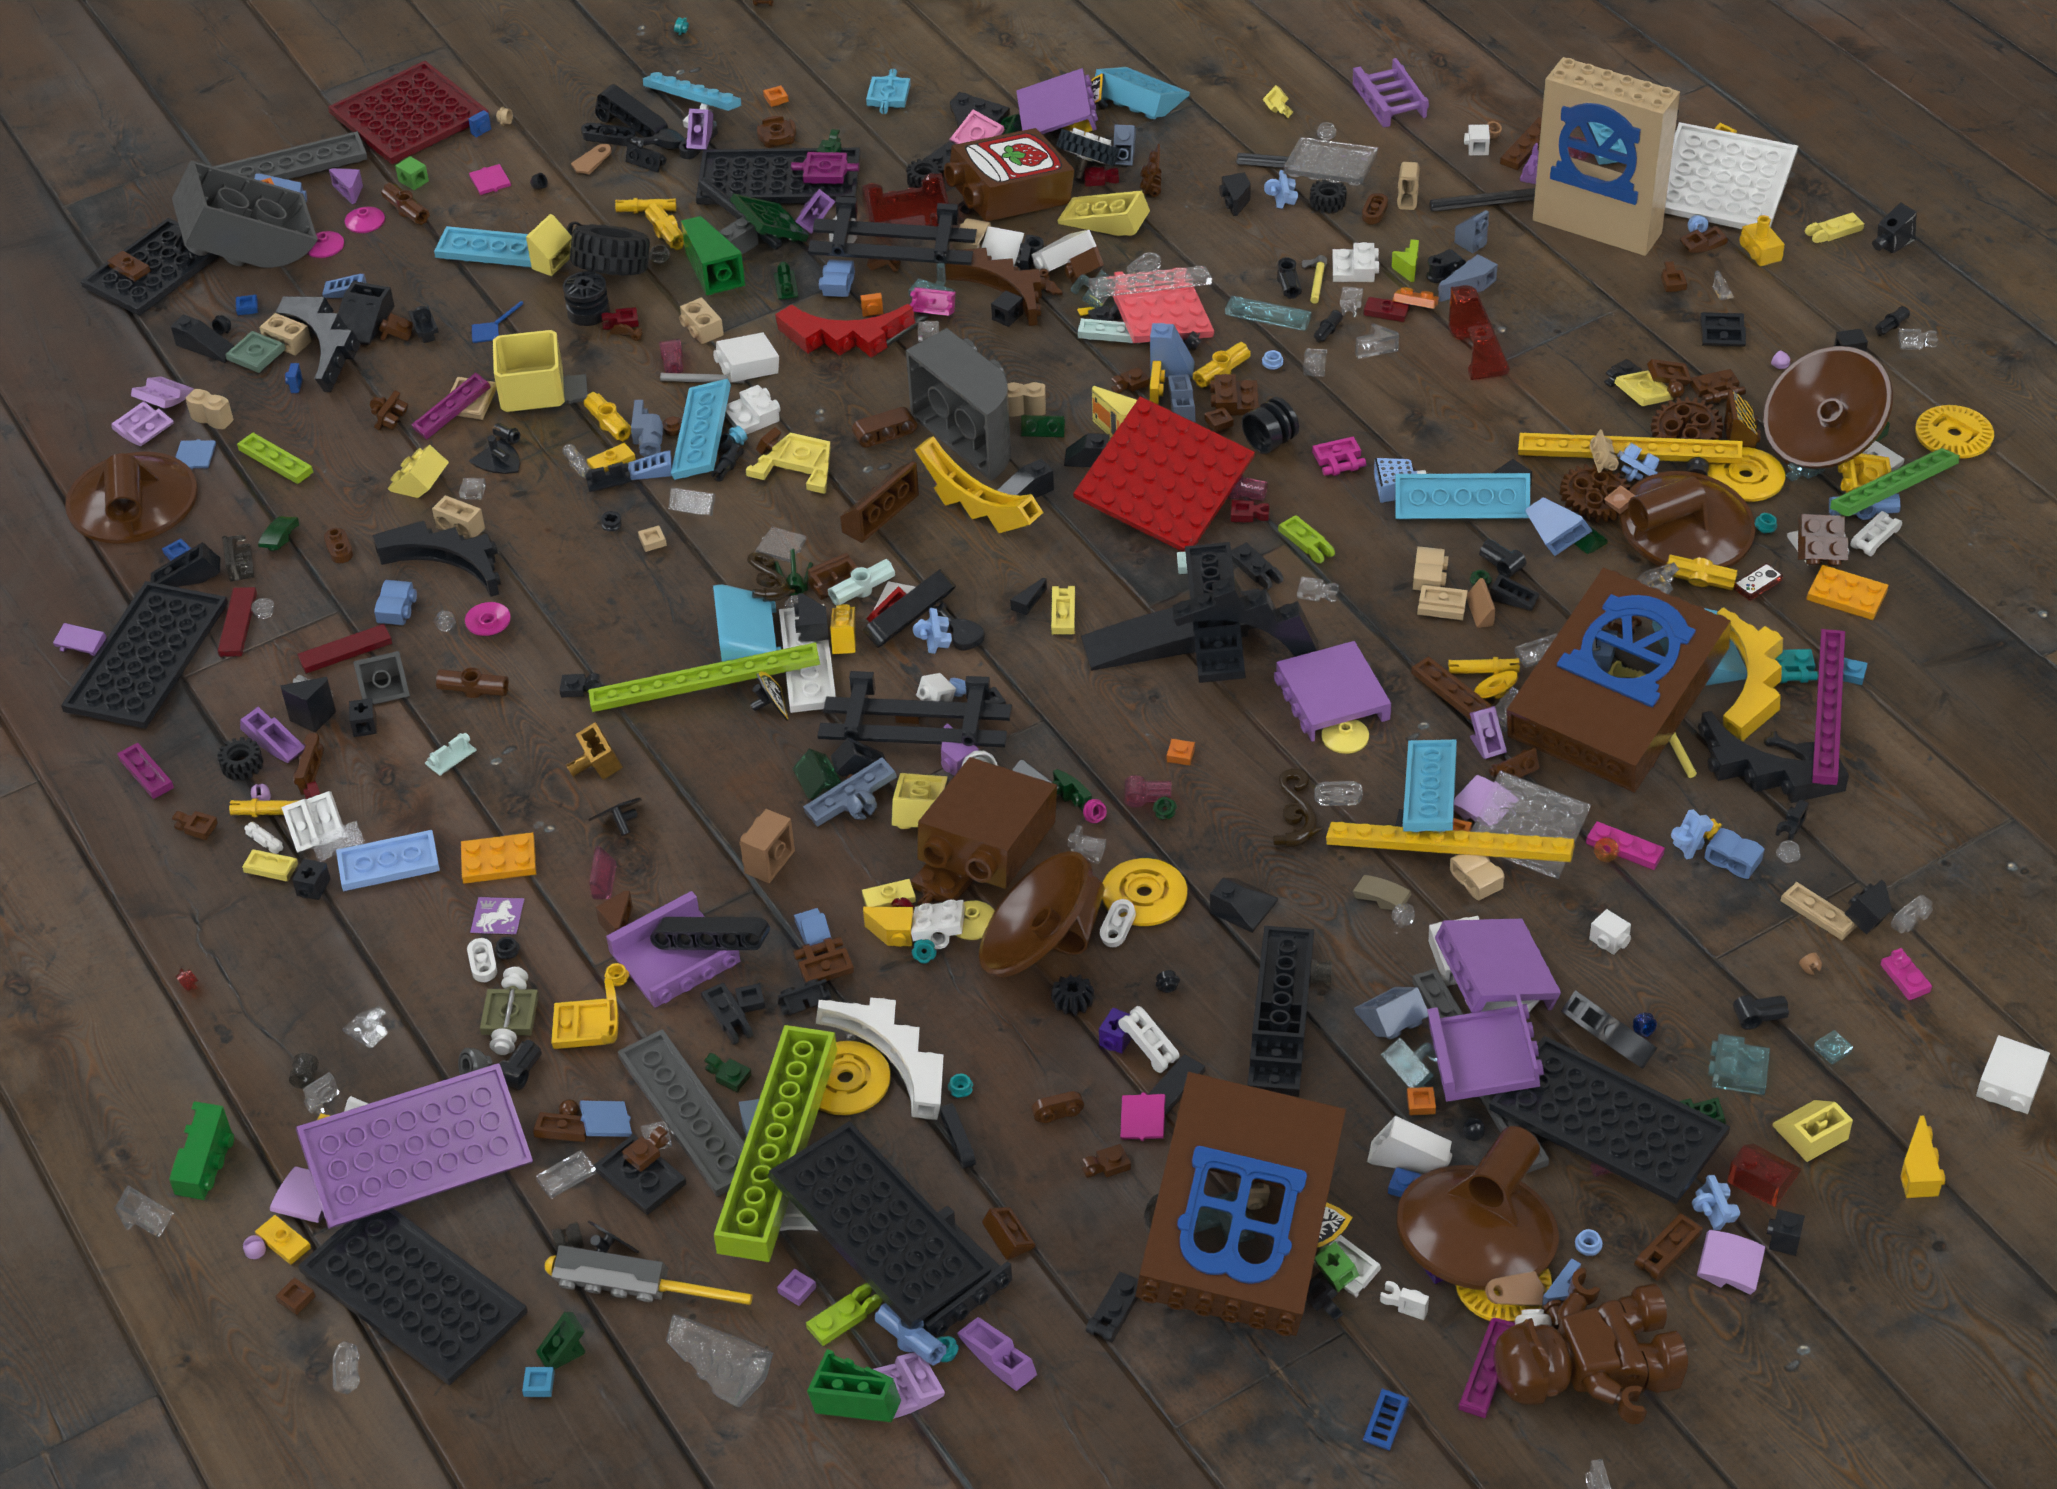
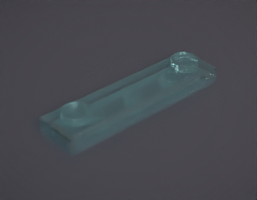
M1231 296L1225 308V315L1304 331L1311 319V311Z

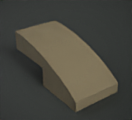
M1364 875L1353 890L1356 899L1377 901L1380 909L1397 911L1402 910L1412 895L1410 890L1396 883Z

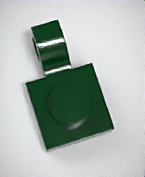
M831 129L829 140H822L816 152L840 153L842 150L841 138H838L840 130Z
M709 1053L704 1062L708 1063L705 1070L716 1075V1082L737 1093L752 1075L751 1068L730 1058L724 1063L717 1055Z

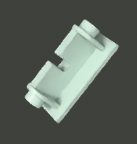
M460 733L448 742V747L444 745L435 752L430 753V757L427 758L428 761L425 764L440 776L477 750L468 743L470 741L469 735L467 733Z

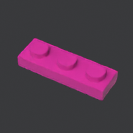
M1598 821L1586 839V844L1652 870L1658 865L1665 850V847Z

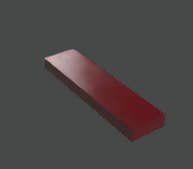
M256 587L233 588L218 647L219 657L242 656L257 596Z
M382 624L298 653L297 656L305 674L390 645L392 644V639L385 625Z

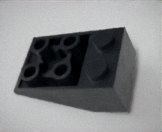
M352 281L344 293L338 314L346 324V330H352L361 344L370 345L379 331L382 320H386L394 309L395 305L391 287Z

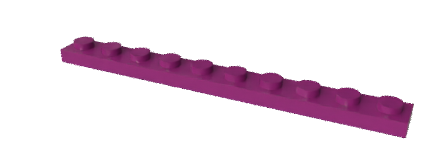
M1821 629L1812 783L1837 785L1845 631Z

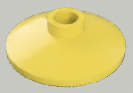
M1356 719L1329 726L1322 730L1323 743L1327 748L1337 753L1350 754L1358 752L1367 745L1369 740L1367 727Z
M965 901L962 934L956 936L965 940L982 939L995 910L987 903L981 901Z

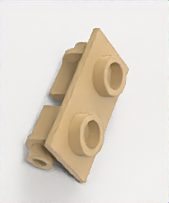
M1600 429L1596 437H1593L1590 442V449L1598 473L1603 468L1612 471L1616 470L1619 465L1616 455H1614L1615 452L1611 439L1604 437L1603 431Z

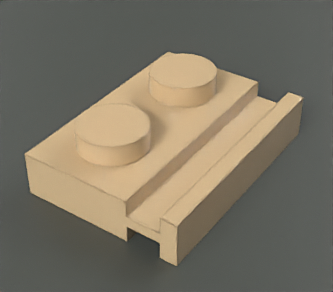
M1422 585L1417 615L1463 620L1468 590Z

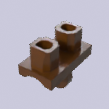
M395 390L388 400L385 397L372 398L370 401L371 413L373 415L377 414L376 417L378 419L374 428L380 430L385 426L393 430L398 423L399 417L392 413L394 412L400 416L405 415L408 403L399 399L400 392Z

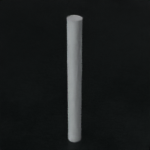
M661 373L660 375L661 381L711 383L728 378L727 375ZM745 380L730 383L745 384Z

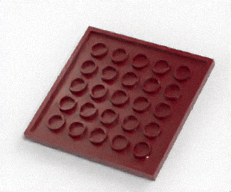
M427 61L420 62L328 106L331 115L352 132L358 131L360 139L390 164L397 163L459 131L465 130L470 127L468 118L483 110L489 113L485 107Z

